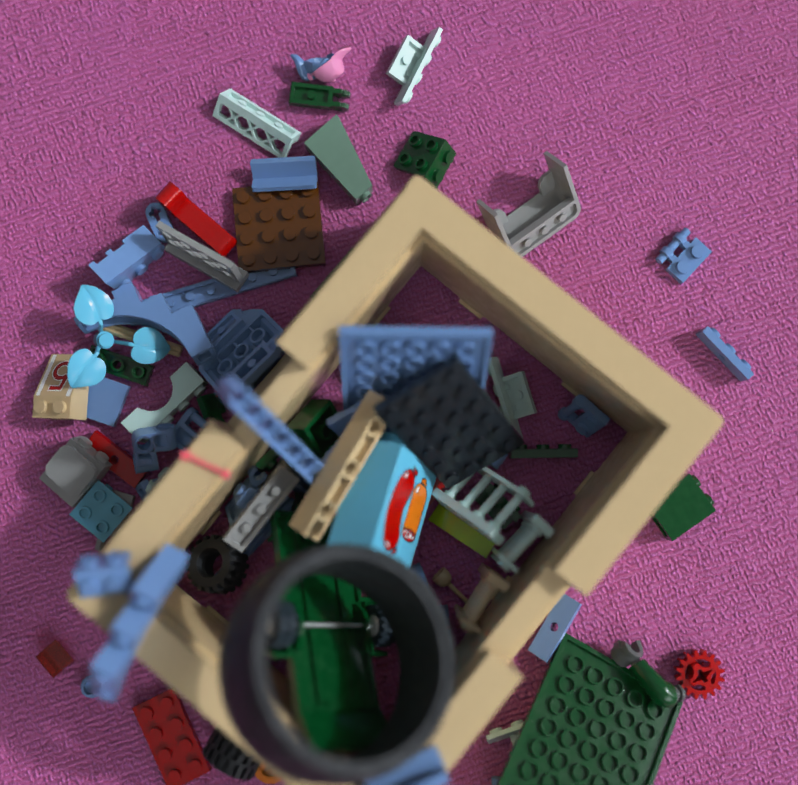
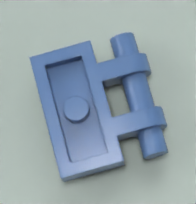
M685 227L672 237L673 240L667 246H664L659 251L660 254L655 258L659 264H662L665 260L670 263L665 271L680 284L684 283L712 252L698 238H694L689 243L686 238L691 232ZM680 246L683 251L676 257L673 252Z

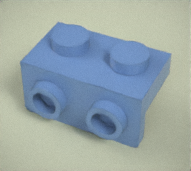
M113 551L107 554H88L79 557L73 570V576L80 598L131 592L134 581L129 568L130 551Z

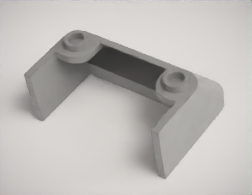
M548 151L543 153L549 170L539 178L538 189L540 193L508 216L501 209L492 210L480 199L476 201L490 231L521 257L576 219L581 211L568 166Z

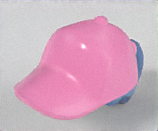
M348 45L343 46L335 54L330 53L324 58H311L304 61L296 54H291L290 57L294 60L297 72L304 81L318 79L322 82H335L344 73L342 59L351 50V47Z

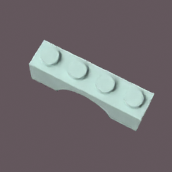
M185 362L170 376L173 392L169 402L164 407L155 411L136 408L121 424L132 434L139 428L171 423L174 420L173 416L178 411H184L190 405L189 401L194 396L198 397L206 390L205 386L208 382L190 363ZM141 438L138 442L145 443L148 441V438Z

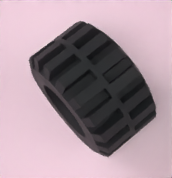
M205 536L203 541L198 540L196 547L190 549L192 553L188 557L189 564L186 566V570L189 571L187 577L192 580L191 584L197 587L198 590L224 595L235 591V586L240 587L242 585V578L246 579L247 574L245 570L249 569V564H246L249 558L247 554H244L246 550L240 552L225 542L223 536ZM221 554L222 566L220 571L214 575L213 564L215 559Z
M217 725L203 749V754L207 761L214 768L232 778L251 780L261 764Z

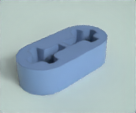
M151 203L145 211L148 222L156 238L162 243H168L163 235H160L161 233L156 227L158 220L151 216L154 214L153 210L161 211L158 213L161 219L159 221L174 229L167 211L161 204Z

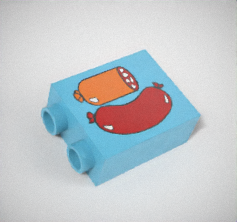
M383 432L380 436L379 441H377L338 508L327 544H352L372 547L375 550L379 549L389 553L404 562L406 566L411 567L436 476L410 449L406 448V444L396 434Z

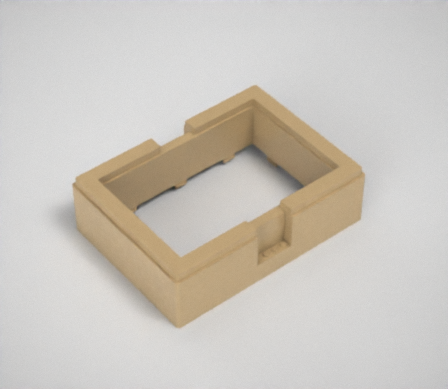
M414 176L275 341L285 354L252 394L287 427L341 363L339 326H377L391 309L389 307L390 302L418 268L422 266L460 298L458 302L479 319L484 317L560 377L563 381L561 385L574 396H585L604 414L627 431L626 435L599 469L595 472L590 471L574 491L575 499L551 527L555 532L549 538L543 537L513 576H506L505 579L510 583L509 589L506 593L502 590H499L498 593L495 592L491 604L478 619L482 629L480 635L475 631L472 634L467 633L454 649L453 663L455 664L450 703L436 734H434L433 738L424 748L435 745L447 772H449L523 678L513 661L514 656L570 586L586 597L589 595L723 425V418L421 176ZM237 412L228 423L210 419L185 450L189 451L192 456L221 470H229L230 477L222 479L220 474L190 460L184 461L179 456L99 554H107L113 551H130L129 568L135 585L166 543L184 552L200 533L202 535L206 533L220 516L222 505L232 495L236 486L248 475L249 468L265 455L271 445ZM75 582L67 591V598L109 635L111 626L129 604L131 592L80 598ZM175 584L152 621L135 657L286 785H313L293 780L280 774L274 767L271 768L260 760L241 740L227 715L221 695L222 689H220L219 653L228 620L210 605L207 608L200 605ZM265 659L267 678L274 701L288 726L304 741L293 712L290 680ZM362 750L322 754L344 761L357 755Z

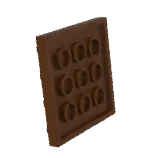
M318 180L316 189L252 192V186L232 188L238 267L248 273L274 269L283 270L326 265Z

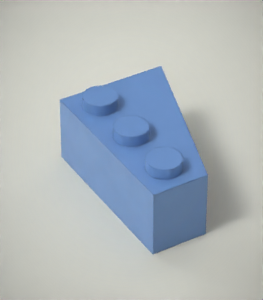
M144 225L121 240L123 245L114 252L111 249L106 251L105 255L107 257L96 264L93 261L88 265L113 289H117L123 284H128L136 276L144 274L148 269V265L153 260L160 259L164 254L165 246Z

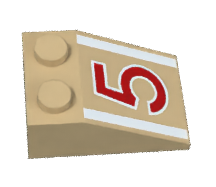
M73 354L51 355L34 394L32 418L87 420L89 386L72 388L67 378L68 362Z

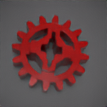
M694 648L691 649V654L684 651L685 658H677L680 666H674V669L678 671L674 678L680 681L677 685H681L685 690V694L687 696L691 694L694 699H698L700 694L705 700L707 699V693L714 697V689H722L718 685L719 681H725L720 676L725 670L718 667L722 662L717 658L714 659L715 655L709 652L707 654V651L702 648L699 653ZM704 659L707 660V662L703 661L702 663H698L696 660ZM697 684L702 686V688L691 687L692 685L696 686Z

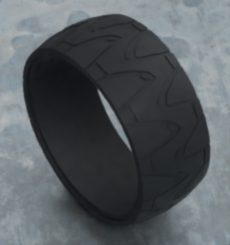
M327 544L324 547H313L286 557L260 575L242 595L225 628L226 632L222 638L219 653L220 689H222L223 704L232 726L235 727V731L250 751L271 768L274 767L282 775L307 784L357 785L382 778L394 772L413 759L427 746L443 721L442 718L445 716L450 703L455 664L453 663L454 649L449 626H447V620L443 610L440 609L439 602L422 578L418 577L419 575L414 570L406 566L398 558L379 549L375 550V548L363 545ZM303 575L334 577L362 591L374 602L391 628L398 650L400 664L399 689L391 716L381 733L367 748L344 761L328 757L316 751L295 734L282 717L272 696L267 678L265 651L271 618L283 594L298 577Z

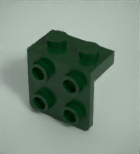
M414 131L400 152L394 167L399 171L421 176L437 189L457 153L446 139Z

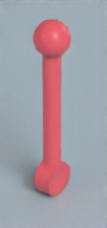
M187 450L182 451L180 454L182 460H190L220 474L222 479L230 477L229 470H221L192 456Z

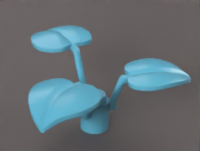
M81 285L74 302V314L83 324L94 325L98 322L99 328L93 338L96 345L95 353L92 354L88 349L82 348L77 350L69 359L67 367L69 385L72 388L96 385L103 380L106 374V364L102 359L97 358L101 348L108 349L113 344L133 347L131 350L133 360L141 364H152L163 359L168 354L170 345L158 330L151 327H143L137 330L133 335V342L115 340L111 333L103 331L102 321L111 318L114 313L112 300L105 292L94 286Z

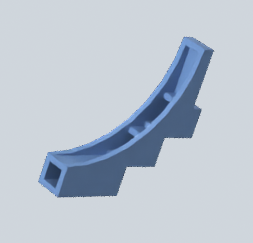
M132 282L123 284L111 291L114 297L112 299L114 313L111 318L102 320L103 328L114 325L135 324L160 330L179 341L187 349L197 365L218 356L192 304L182 306L177 311L172 312L169 303L162 293L152 295L143 301L139 291ZM76 317L74 318L76 325L84 334L99 328L98 322L94 325H86Z
M166 543L131 589L129 604L111 626L109 641L90 665L89 678L93 682L92 692L99 700L115 704L120 697L126 675L135 654L159 609L186 569L189 554Z

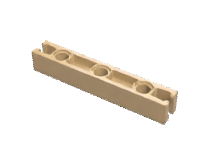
M368 390L289 523L291 527L301 534L319 542L387 426L375 413L373 407L386 399V397Z

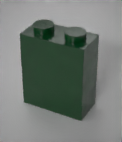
M684 473L650 516L666 540L674 541L716 511L713 507L714 501L707 493H703L700 488L701 483L694 475Z

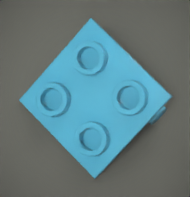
M98 480L69 515L104 543L133 508L115 494L110 485H104Z

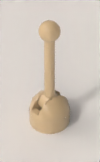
M442 567L433 576L432 580L440 587L448 586L466 603L468 599L451 583V574L445 567Z

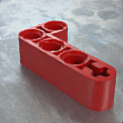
M169 181L155 197L167 211L219 255L225 257L237 244V240L189 200L172 182Z

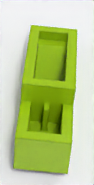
M440 504L437 505L428 519L485 558H487L495 543Z

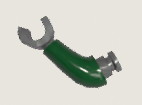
M621 640L614 643L611 649V657L614 662L621 667L631 665L629 670L656 705L671 708L676 702H683L685 700V690L681 685H672L670 682L665 681L645 659L640 660L643 656V647L640 640L633 642L631 645Z

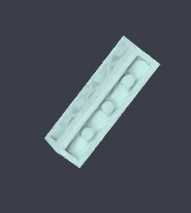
M231 88L219 94L213 117L279 158L287 157L291 145L299 140L301 132ZM223 105L229 108L231 117H226L220 113ZM238 117H244L248 122L249 128L242 127ZM256 129H263L267 139H261ZM279 139L285 143L283 151L276 148L274 140Z

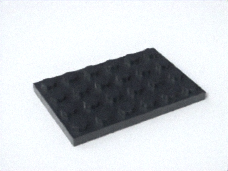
M456 355L373 406L375 413L447 489L525 444L522 436Z

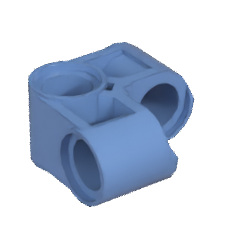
M164 423L157 426L139 428L132 433L131 441L135 473L159 470L156 452L170 451L177 448L174 424ZM141 438H148L145 444L137 443Z

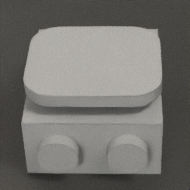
M84 436L73 437L66 445L60 447L47 463L44 473L39 478L71 507L77 506L98 480L101 481L112 466L108 461L109 457L102 451L97 452L92 447V441Z

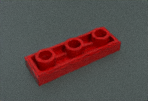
M98 430L94 431L89 438L93 443L92 447L97 452L102 451L109 457L108 461L112 464L110 470L133 488H136L148 472L136 474L133 457Z

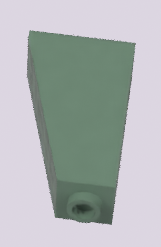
M335 115L304 142L305 148L311 156L316 157L319 165L356 205L360 202L365 203L372 196V184L340 118Z

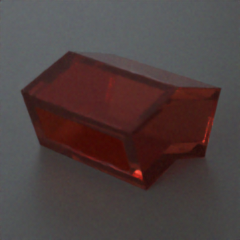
M57 639L36 656L37 660L52 678L62 673L75 661Z

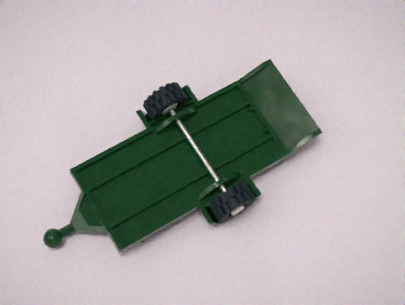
M295 492L296 500L293 502L291 511L275 510L270 517L272 536L267 541L273 542L275 563L292 554L317 546H326L336 516H333L319 542L301 534L289 525L304 500V496ZM303 575L298 577L289 586L277 604L271 618L267 633L265 655L273 658H287L293 712L307 745L320 753L364 750L377 738L387 723L379 707L372 657L388 656L386 651L375 649L374 647L391 646L395 639L385 617L369 597H362L361 591L355 586L325 575Z

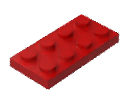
M170 688L132 707L166 785H183L211 771L212 767L204 757L203 747L177 691Z

